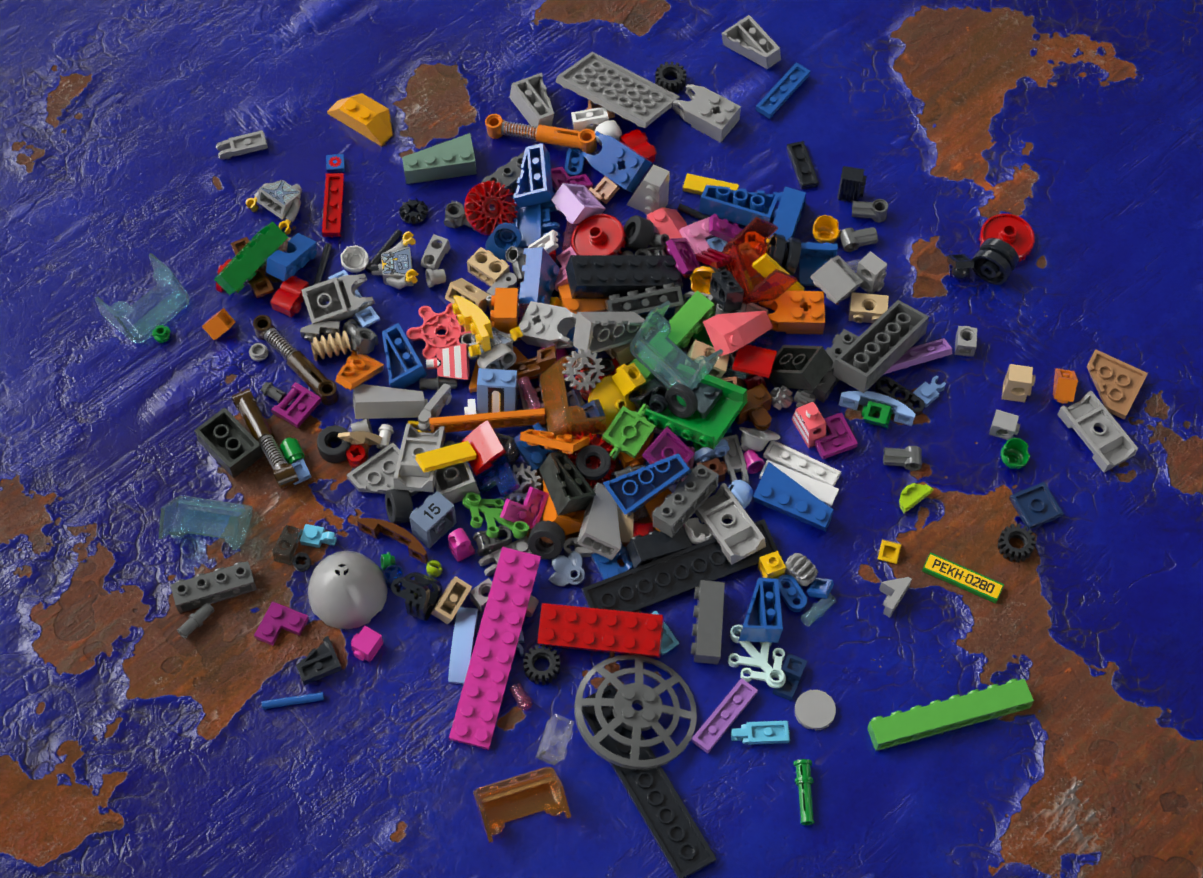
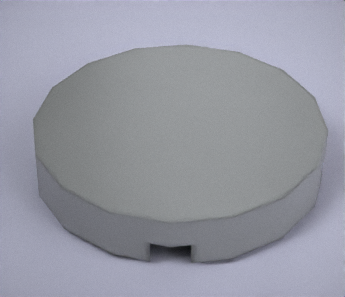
M809 690L798 697L795 704V716L804 728L822 730L833 722L836 707L833 699L826 692Z

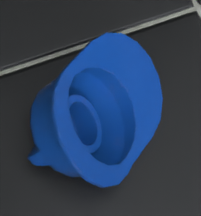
M515 223L499 224L487 239L485 244L486 251H491L500 260H506L507 249L511 246L518 247L522 240V234L515 226Z

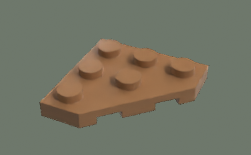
M1095 349L1087 369L1105 408L1109 413L1125 420L1148 373Z

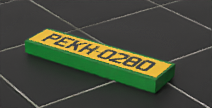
M931 552L922 569V572L995 604L1004 586L1000 582Z

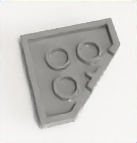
M391 443L348 473L347 479L359 492L386 494L387 490L394 489L393 477L400 449L394 443ZM409 490L411 496H414L418 492H420Z

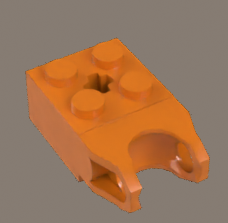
M777 290L759 296L760 305L775 311L768 314L773 326L771 330L786 332V334L823 335L825 326L823 291Z

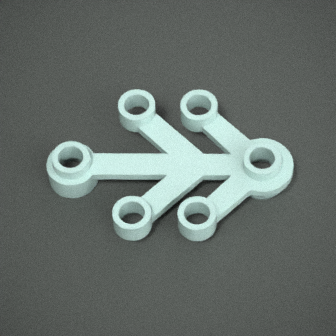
M734 625L730 631V638L735 643H740L752 658L732 653L729 655L728 664L731 667H738L739 665L759 667L764 671H752L750 668L742 669L740 677L746 682L755 679L766 681L772 688L782 687L786 681V676L781 670L785 651L782 648L774 649L772 655L774 665L772 668L767 662L769 647L772 645V642H760L761 652L759 653L749 641H738L739 637L735 635L741 634L743 626ZM731 659H737L738 661L733 662ZM748 673L750 676L746 677L743 674Z

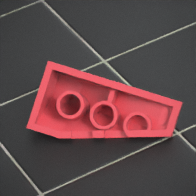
M661 207L647 214L646 218L653 223L654 233L667 234L669 239L682 238L679 230L687 226L686 221L679 212L670 208ZM666 245V254L667 256H671L667 250L668 246ZM682 274L685 279L691 276V274Z
M766 311L717 314L703 321L717 356L732 353L773 328Z

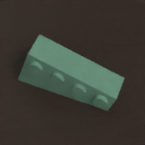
M470 133L402 157L406 184L477 174Z

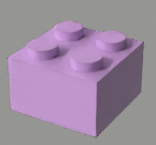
M562 183L551 199L556 209L566 216V220L571 224H579L592 215L602 214L606 209L584 185Z

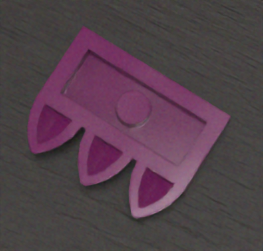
M717 214L711 215L709 218V234L733 245L743 242V229L738 224L732 225L727 219H719Z

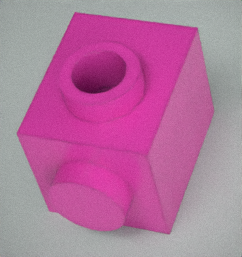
M366 626L351 641L353 655L359 660L363 661L365 659L368 662H371L383 645L382 635Z

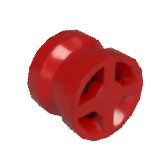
M351 445L346 451L348 464L353 468H357L367 461L365 449L361 445Z

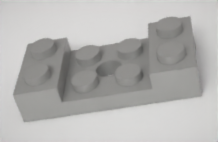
M1089 391L1077 403L1069 407L1062 406L1060 408L1058 416L1069 429L1073 428L1094 454L1092 458L1103 472L1135 456L1138 447L1092 391ZM1093 427H1101L1103 432H1096Z
M406 424L393 477L394 489L434 491L436 470L424 473L415 457L418 453L443 448L445 426H440L434 433L418 432L411 424Z
M725 483L720 486L715 495L707 498L695 511L701 523H705L718 541L722 552L731 565L766 547L765 537ZM725 519L733 520L730 524L723 523Z

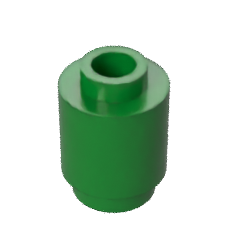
M289 437L282 441L280 449L288 464H292L302 458L305 461L304 452L296 438Z

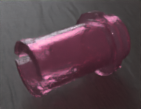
M517 683V687L513 685L510 688V692L517 701L519 709L521 708L524 711L532 706V698L528 697L520 683Z

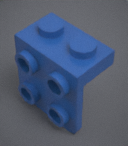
M801 243L799 283L802 286H815L810 278L811 275L831 258L837 256V244Z

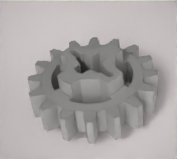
M578 349V353L572 351V357L566 356L568 363H563L566 370L562 371V374H567L564 380L571 381L569 386H576V390H581L583 387V390L587 391L589 386L595 388V382H601L598 377L604 376L600 369L605 367L599 364L602 358L596 359L597 353H591L590 349H586L585 352L583 349ZM588 358L593 362V365L588 362ZM584 367L590 368V369H587L586 371H583V372L577 371V370H581V369L584 368ZM573 375H576L579 381H577Z
M523 464L520 465V468L513 465V470L507 468V474L502 473V480H499V486H501L500 493H504V499L509 498V500L517 501V503L525 501L529 487L541 489V477L537 476V470L531 472V466L525 469Z

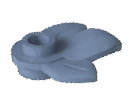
M573 550L568 558L562 555L553 558L552 566L556 572L550 576L549 581L560 587H564L569 583L572 585L581 584L585 579L581 555ZM573 572H578L577 577L572 578Z

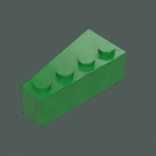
M271 222L255 234L214 280L229 295L233 292L239 293L245 287L243 283L246 280H251L256 275L255 271L267 263V258L279 250V247L288 236L274 222Z

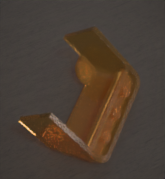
M566 356L562 357L540 375L547 431L553 432L554 436L570 434L572 438H576L577 434L582 436V433L585 436H589V433H592V435L604 434L606 432L605 416L586 418L583 408L579 406L568 407L564 375L567 374H562V371L566 370L563 363H568ZM588 358V362L593 365V362ZM584 367V368H582L581 370H582V371H586L587 369H590V368Z
M544 767L480 787L473 792L489 843L493 842L492 835L501 833L505 827V822L543 810L551 816H557L564 811L567 818L571 817L563 785L552 767Z

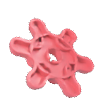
M453 303L448 304L446 310L442 313H435L429 306L420 307L418 313L424 320L423 324L420 327H412L407 330L406 335L411 341L421 340L426 343L422 352L425 359L435 358L437 349L459 345L460 338L465 333H471V331L466 332L463 325H459L457 315L453 313ZM440 329L446 331L445 335H439L436 333Z

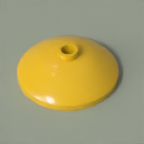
M613 375L604 377L600 383H596V387L592 388L588 398V403L596 399L600 401L605 417L594 424L601 430H607L621 410L619 408L620 402H622V407L624 406L631 411L637 412L635 404L629 400L631 393L624 396L611 378Z

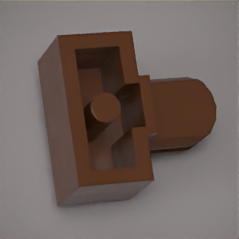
M762 383L747 391L748 402L735 419L738 425L748 420L759 431H765L770 427L772 417L768 410L771 409L772 396Z

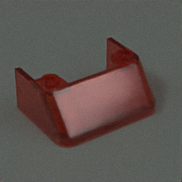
M759 217L750 222L722 250V253L730 255L732 258V262L725 265V267L744 290L743 304L775 300L798 281L796 277L778 269H775L764 278L752 267L753 262L767 253L768 245L766 239L778 229L776 225Z

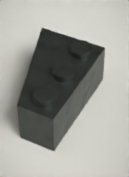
M562 451L550 453L539 468L558 516L585 510L596 496L591 486L569 457L562 453Z

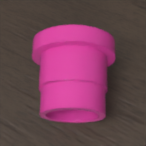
M748 450L743 454L748 473L754 474L763 469L765 462L762 458H759L754 450Z

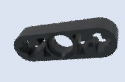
M882 376L877 380L875 386L877 393L889 396L903 403L915 413V416L922 414L925 403L920 397L890 377ZM902 393L905 398L899 400L895 397V394ZM917 404L919 406L915 409L912 408V405L915 406Z

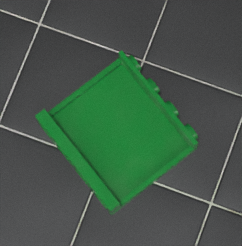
M679 364L676 368L677 377L669 388L675 384L685 385L688 379H692L721 389L723 396L705 419L700 417V413L697 410L687 418H680L674 415L668 407L661 413L646 409V419L656 427L661 429L668 427L674 434L714 450L748 402L747 389ZM677 395L678 402L686 407V402L681 396Z

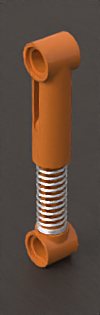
M491 114L485 119L488 136L494 139L507 134L536 139L537 142L578 148L588 154L593 153L597 149L596 135L591 129L577 131L546 125H539L536 128L533 125L530 127L527 124L524 126V124L521 125L520 123L519 125L514 122L513 124L512 122L509 123L498 114Z

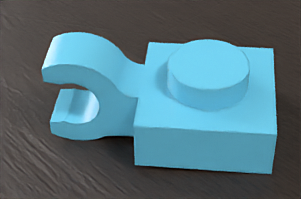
M305 524L300 543L301 545L320 548L321 543L335 546L337 538L334 537L335 533L325 532L324 527Z

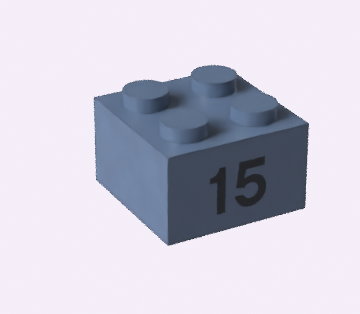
M438 491L434 495L428 496L424 504L420 508L414 509L409 517L412 534L428 548H431L457 523L454 505Z

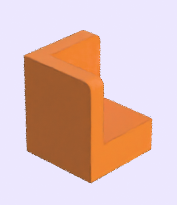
M223 308L202 327L213 340H216L228 331L236 321Z

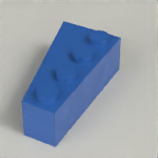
M678 453L646 467L639 468L636 471L621 475L613 480L606 481L603 484L624 515L630 516L692 472V470Z

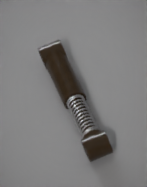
M267 315L257 316L253 321L257 338L266 340L287 361V365L321 397V402L324 405L335 404L339 399L335 382L328 380L301 351L295 350L272 325L270 317Z
M248 388L232 395L231 398L237 411L243 417L252 436L261 445L265 456L274 470L273 475L280 489L299 481L292 464H287L283 454H281L274 440V434L258 408L250 389Z

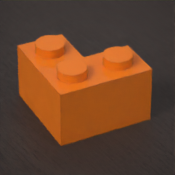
M495 288V295L491 297V306H494V310H491L490 314L491 327H495L500 332L510 334L509 331L518 327V288Z

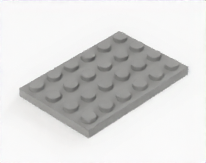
M594 52L589 53L556 78V83L562 85V87L572 90L577 95L583 96L591 100V102L599 104L608 111L614 112L623 119H628L643 128H646L673 106V102L679 100L680 97Z

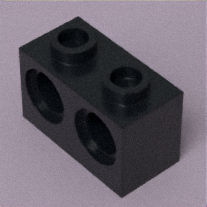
M730 271L712 273L709 292L724 312L741 310L744 290Z

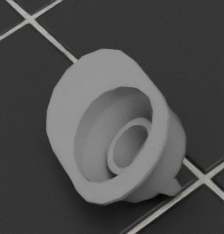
M739 427L742 431L740 442L742 443L741 449L743 451H762L769 441L780 439V435L771 430L759 431L756 428Z

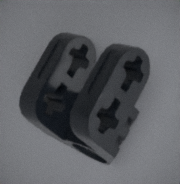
M412 572L405 577L393 580L391 589L395 595L406 599L405 606L408 615L427 621L440 599L442 584L437 579L419 572ZM402 582V586L406 589L400 590L401 587L398 584ZM432 584V588L435 589V591L430 592V588H428V585Z

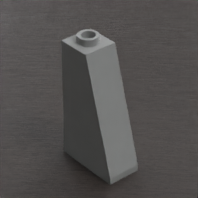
M360 384L353 389L355 419L418 418L428 403V399H424L423 391Z
M597 483L593 488L596 496L585 509L577 544L613 560L621 549L617 503L606 487Z

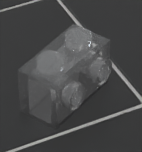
M558 714L552 716L547 721L536 758L554 766L560 760L563 761L567 753V743L573 734L574 721Z

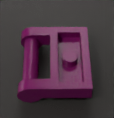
M295 382L288 394L277 406L271 409V412L299 428L319 405L321 397ZM297 394H300L297 397V399L291 404V406L286 411H284L286 406L293 400V398Z

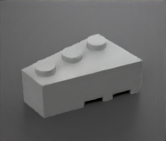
M750 15L722 33L724 46L766 69L781 60L778 45Z
M653 164L627 205L644 212L646 215L661 207L665 208L668 204L670 171Z

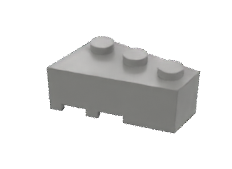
M542 73L512 83L510 92L512 102L528 123L533 125V127L536 126V128L539 125L552 126L554 117L553 108L546 93V86L542 80Z

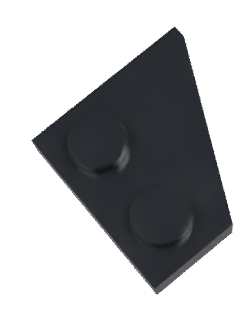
M688 379L685 383L695 393L698 400L697 411L700 413V417L705 419L723 396L722 390L692 379Z
M328 636L323 639V643L317 649H312L308 656L296 665L304 685L342 670Z

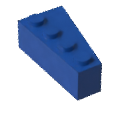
M706 185L700 199L699 212L708 215L717 214L721 219H727L734 223L767 232L772 222L774 209L778 207L777 201L780 193L765 194V191L757 190V193L746 192V189L741 188L739 190H730V187Z
M768 462L753 495L754 502L826 532L833 516V509Z

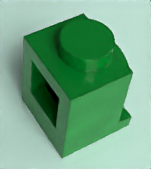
M868 401L867 406L863 408L862 417H864L865 423L888 429L893 410L891 406ZM879 413L880 417L874 418V415Z

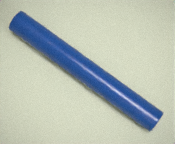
M320 692L266 700L261 702L262 709L324 700V694Z

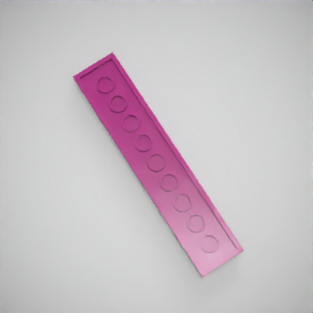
M502 547L449 740L489 750L541 556Z

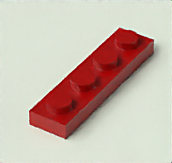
M344 173L326 174L322 223L323 237H341Z

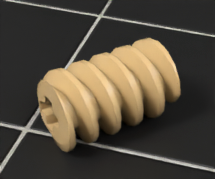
M343 331L342 337L338 332L335 333V338L328 334L327 340L323 335H321L320 341L313 337V343H311L315 361H317L318 355L324 359L325 353L331 358L333 352L336 356H339L340 350H342L344 355L347 354V349L351 351L346 331Z

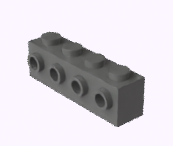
M524 152L512 158L506 165L499 167L490 176H486L481 182L489 180L495 181V183L500 182L501 185H505V189H510L509 193H514L522 170L521 164Z
M670 283L663 285L664 288L656 289V286L645 288L646 292L638 293V290L629 291L627 296L620 297V294L609 295V299L605 300L607 312H635L639 314L684 305L681 287Z
M843 329L841 334H836L831 348L827 347L825 351L835 363V359L858 336ZM834 363L813 390V395L817 396L816 399L823 403L840 380L833 376Z
M700 463L691 469L692 472L687 475L684 481H680L677 484L675 491L672 494H668L664 503L660 507H656L652 513L653 527L670 537H673L718 487L719 474Z
M248 561L237 562L227 568H218L213 572L201 573L193 578L181 579L170 584L179 613L202 607L205 602L212 604L257 590Z
M701 580L699 587H695L694 599H698V603L694 605L693 617H696V624H693L692 636H695V643L692 642L691 655H694V662L716 665L719 663L721 657L724 582Z

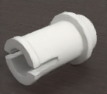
M382 424L379 427V436L382 437V440L377 445V448L383 450L389 445L391 435L394 433L391 425Z

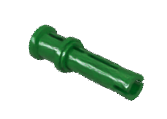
M800 759L793 762L797 775L795 784L799 788L800 822L802 825L814 824L811 785L814 779L811 777L810 767L812 766V761Z

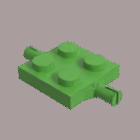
M643 404L638 412L631 411L623 406L602 436L603 440L614 447L609 454L610 459L612 458L615 461L620 452L626 453L634 459L636 458L656 427L644 417L646 414L645 410L650 409L648 405Z

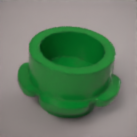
M159 325L152 331V336L156 341L164 343L170 338V328Z
M387 552V554L381 555V568L389 572L395 567V557L391 556L390 552Z

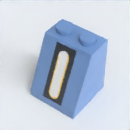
M479 368L477 379V414L517 411L519 394L517 370Z

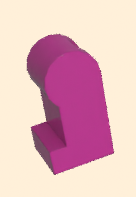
M458 528L448 535L449 548L457 562L475 554L471 541L463 528Z

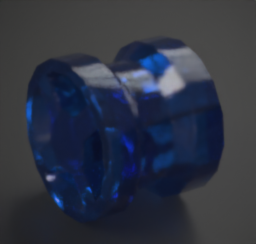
M390 565L384 571V578L387 587L390 589L393 579L404 577L403 569L398 565Z

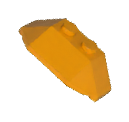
M363 93L338 100L327 111V114L381 147L393 135L389 109Z

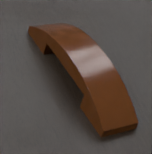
M247 237L230 243L235 256L249 242ZM258 268L255 271L256 275L251 280H247L257 298L274 292L262 268Z
M556 346L537 350V357L514 363L506 370H517L518 381L535 376L557 361Z
M358 519L357 523L360 531L374 538L381 532L408 546L409 556L427 564L426 550L417 538L404 528L381 519Z

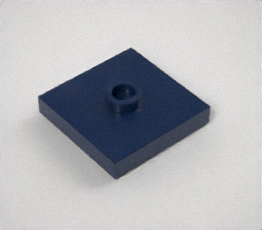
M1045 482L1009 497L1028 530L1058 519L1064 514Z

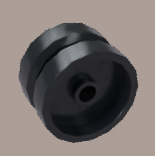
M774 233L769 240L765 253L793 276L800 259L801 240L793 237L786 240L784 235Z
M988 238L972 258L974 261V268L972 269L982 280L1000 285L1007 281L1011 272L1017 266L1019 256L1016 250L1007 242L997 238Z

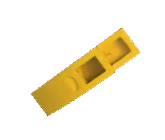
M458 295L453 296L454 304H452L454 315H457L459 325H463L466 332L471 331L472 335L475 334L476 343L481 345L484 352L490 351V338L493 337L489 318L471 301Z

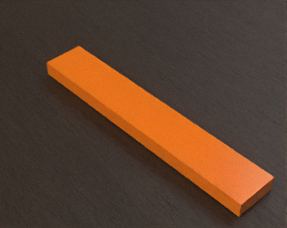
M545 408L429 418L431 433H434L440 426H445V433L471 431L487 420L491 423L493 429L535 425L538 422L541 425L546 424Z

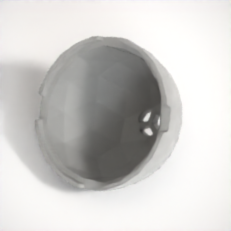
M341 551L327 556L315 567L309 580L308 599L313 613L326 625L338 629H352L368 624L379 611L381 612L387 599L388 589L386 579L374 561L358 552Z

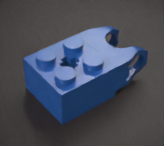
M597 131L595 135L602 142L601 152L597 155L583 152L582 156L597 171L625 190L633 193L652 162L618 139Z

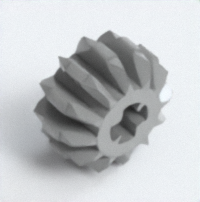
M794 553L784 563L787 574L793 576L801 586H808L817 576L818 571L815 565L801 553Z

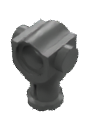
M452 201L446 206L444 224L447 227L458 228L466 225L473 228L468 222L464 207L460 202Z
M350 319L344 324L343 331L350 335L351 348L357 354L366 355L374 351V347L378 345L379 340L371 329L360 328L355 319Z

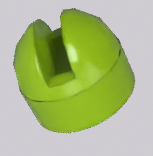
M437 560L428 562L426 566L427 574L433 578L440 576L442 573L441 563Z

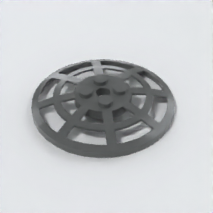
M621 655L602 661L586 674L580 683L575 697V720L582 738L600 757L620 767L645 770L657 768L671 762L686 749L696 728V704L688 685L672 668L650 657ZM635 660V668L622 669L614 673H610L604 668L605 665L613 662ZM643 662L660 667L672 677L664 680L656 673L643 669ZM596 672L605 678L599 686L595 698H582L588 681ZM626 674H635V683L624 685L617 678ZM643 675L655 679L660 684L652 689L643 684ZM609 683L618 690L614 699L602 698V694ZM679 683L687 694L691 705V712L680 709L678 697L672 688L675 684ZM667 690L672 698L674 707L662 705L659 695ZM632 704H640L643 710H634ZM601 706L612 707L615 718L611 722H606ZM582 707H595L597 720L602 727L595 736H592L585 724ZM662 713L673 715L672 722L666 731L658 722ZM679 717L691 720L687 735L676 746L670 735L675 730ZM619 725H622L624 728L632 731V739L626 738L614 730ZM653 728L658 734V737L653 739L640 740L641 731ZM609 735L619 743L631 746L630 759L610 752L600 742ZM664 742L670 751L668 754L655 759L639 760L640 748L651 747Z

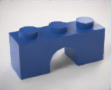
M297 233L288 241L287 253L277 250L267 258L266 273L285 282L288 278L294 276L300 268H303L307 262L315 258L317 242Z

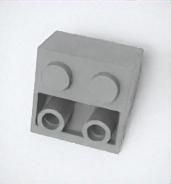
M839 255L831 258L810 277L814 285L822 289L826 297L835 304L850 297L851 292H855L864 282Z

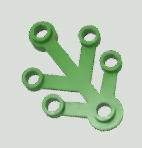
M469 492L463 497V505L471 512L470 525L473 528H480L482 526L483 518L479 515L480 511L484 513L488 526L486 535L488 537L496 538L498 536L499 528L496 526L495 521L512 530L513 536L517 539H523L527 536L529 530L527 523L523 521L513 523L500 518L505 504L504 500L499 498L481 499V496L474 492Z

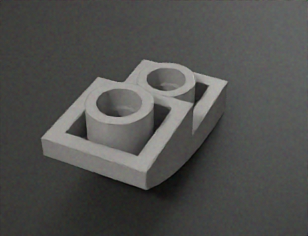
M318 322L305 326L300 330L301 338L313 341V337L320 340L321 333L327 336L328 334L334 336L336 332L340 334V322Z

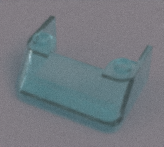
M152 253L148 256L154 270V280L158 284L136 303L130 306L124 301H118L109 307L98 296L95 298L101 315L134 343L144 342L152 335V331L157 326L166 324L184 309L190 301L188 293L173 272Z
M667 301L649 312L630 344V351L668 389L675 384H684L692 390L712 370L723 351L720 349L708 357L699 356L694 361L689 358L668 338L671 326L663 317L671 302Z
M178 496L161 508L158 539H163L167 535L180 539L184 535L191 533L224 538L228 546L232 547V550H237L245 543L253 507L190 496Z

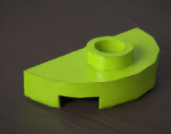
M912 483L902 490L899 499L900 508L903 513L930 495L934 489L927 484Z

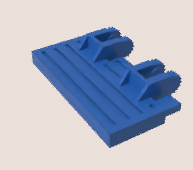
M552 201L519 208L518 205L515 207V211H517L515 215L517 217L514 219V223L522 234V240L518 248H528L529 245L550 231H558L560 229L559 223H551V212L557 210Z

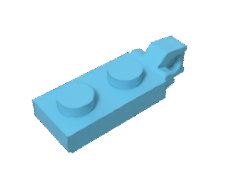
M788 721L747 722V724L741 725V728L732 729L731 739L732 741L743 740V744L748 745L789 743Z

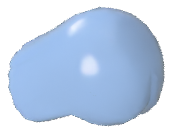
M735 480L728 488L735 498L738 499L743 509H745L753 498V490L745 481Z

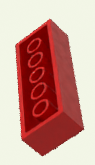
M542 603L537 644L547 647L660 658L664 616Z

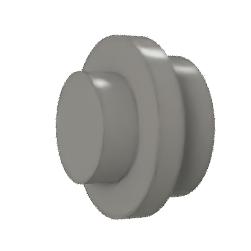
M255 343L251 346L249 355L254 361H262L268 356V349L261 343Z

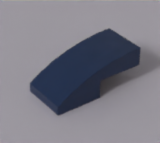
M788 653L781 669L786 676L785 684L780 688H774L772 694L792 701L807 660Z

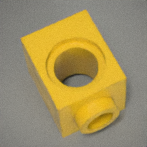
M634 362L628 366L624 363L616 369L617 373L611 377L624 396L635 391L646 382Z
M778 551L759 557L758 569L763 578L778 579L780 576L785 575L786 566Z

